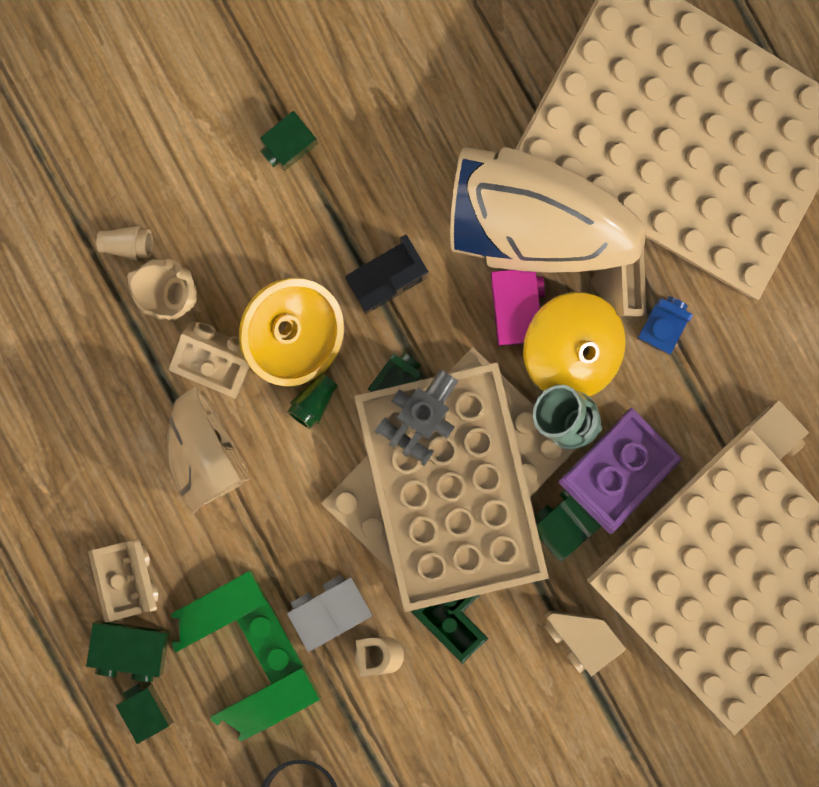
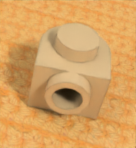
M378 637L356 640L355 662L359 668L360 677L390 674L396 672L401 667L404 660V652L401 644L396 639Z

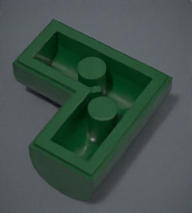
M480 595L412 610L413 615L462 664L489 639L463 613Z

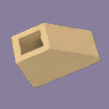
M549 611L545 614L549 621L544 626L557 644L564 640L572 652L567 657L579 673L586 669L592 677L626 650L601 617Z

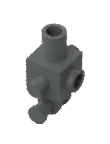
M440 369L426 391L418 387L411 397L399 389L392 402L403 409L397 417L403 424L398 429L384 417L374 433L377 435L381 434L391 441L389 446L392 448L399 445L404 449L402 452L404 456L408 457L410 454L425 466L434 450H429L418 441L421 437L429 440L434 431L446 439L449 437L455 426L443 419L449 411V407L444 405V402L458 381ZM408 428L416 432L412 439L405 434Z

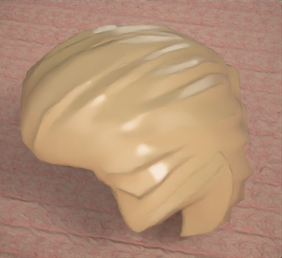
M171 259L151 260L139 269L128 273L129 289L135 304L142 310V313L151 315L158 320L167 319L169 321L172 319L175 321L186 312H189L191 308H194L197 300L196 286L191 272L183 268L179 262Z

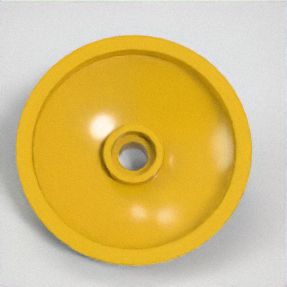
M294 277L270 283L251 299L242 315L239 327V344L243 358L255 374L272 384L297 386L312 381L327 370L340 350L344 335L342 312L334 296L316 282ZM286 321V328L279 332L278 327L280 323Z
M570 292L553 298L535 314L525 335L523 355L530 378L543 392L555 385H567L590 397L597 394L612 381L622 364L626 345L623 323L620 317L617 316L615 309L607 301L593 294ZM589 346L587 356L583 357L584 348Z

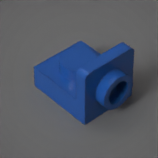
M668 296L667 300L660 298L656 301L637 339L667 355H671L687 322L691 320L693 314L686 311L688 305L672 296Z

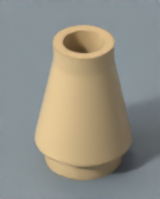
M141 225L99 231L96 246L98 252L109 253L140 262L142 258H150L153 248V236L150 229H143Z

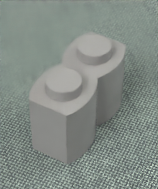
M339 575L322 585L325 589V592L312 598L309 592L291 602L293 610L288 612L287 615L308 652L373 616L352 577L344 580L343 576Z

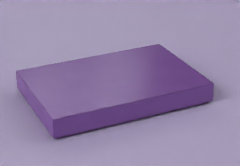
M631 407L558 483L609 534H612L683 458Z

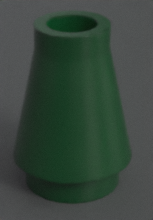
M321 373L313 383L290 401L292 406L288 409V414L304 427L311 429L314 423L319 424L338 385Z

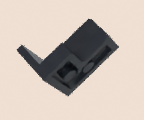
M405 234L400 237L399 245L349 273L345 279L365 314H368L426 280L429 271L409 237Z

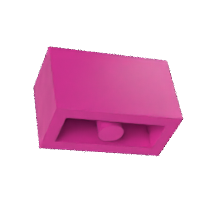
M518 270L492 272L490 276L497 346L524 344L528 326L535 314L540 310L539 298L545 297L543 276H536V272Z

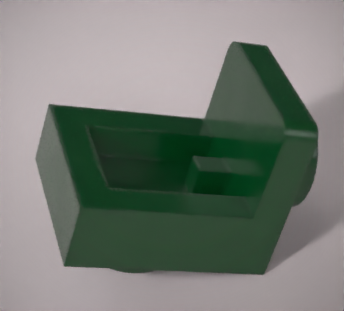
M404 352L400 357L393 353L368 390L373 392L419 381L423 374L417 371L421 364Z

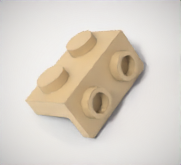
M140 539L88 551L105 622L157 610L155 602L158 601V591L155 583L150 581L147 570L150 564L149 554L146 547L141 545Z

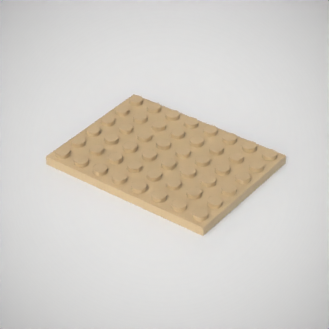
M595 0L515 150L550 161L592 182L622 203L642 221L646 228L645 235L648 239L749 298L759 300L819 189V83L685 0Z

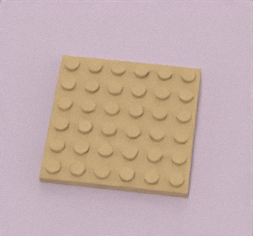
M746 427L587 579L598 593L734 736L819 655V503L749 427Z

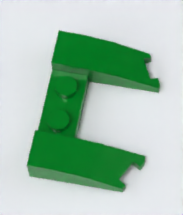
M252 569L171 613V618H179L180 640L172 641V648L175 653L237 620L267 675L270 684L210 716L212 722L216 725H219L223 720L241 733L237 738L239 741H243L277 724L321 699V695Z

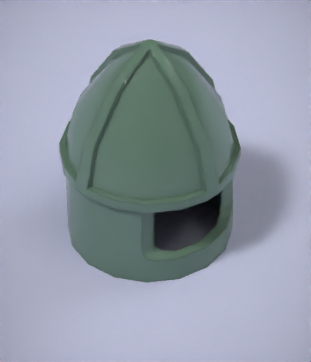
M555 385L546 389L538 397L534 405L533 420L535 427L542 435L551 439L554 444L561 448L575 450L586 446L602 431L601 417L597 404L590 396L578 392L567 385Z

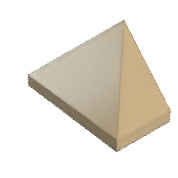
M643 248L642 254L636 262L597 270L589 281V284L602 299L615 309L617 316H647Z

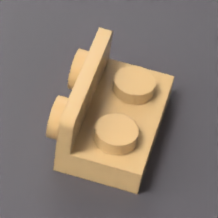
M191 321L181 334L168 371L236 399L249 366L243 358L239 337H229L217 332L210 324Z

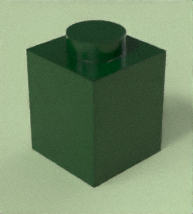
M294 110L260 137L262 144L265 146L260 150L262 155L273 168L279 164L284 171L318 145L317 138Z
M138 683L121 693L124 700L120 701L116 707L136 744L159 733L173 723L153 684L143 689L141 683Z

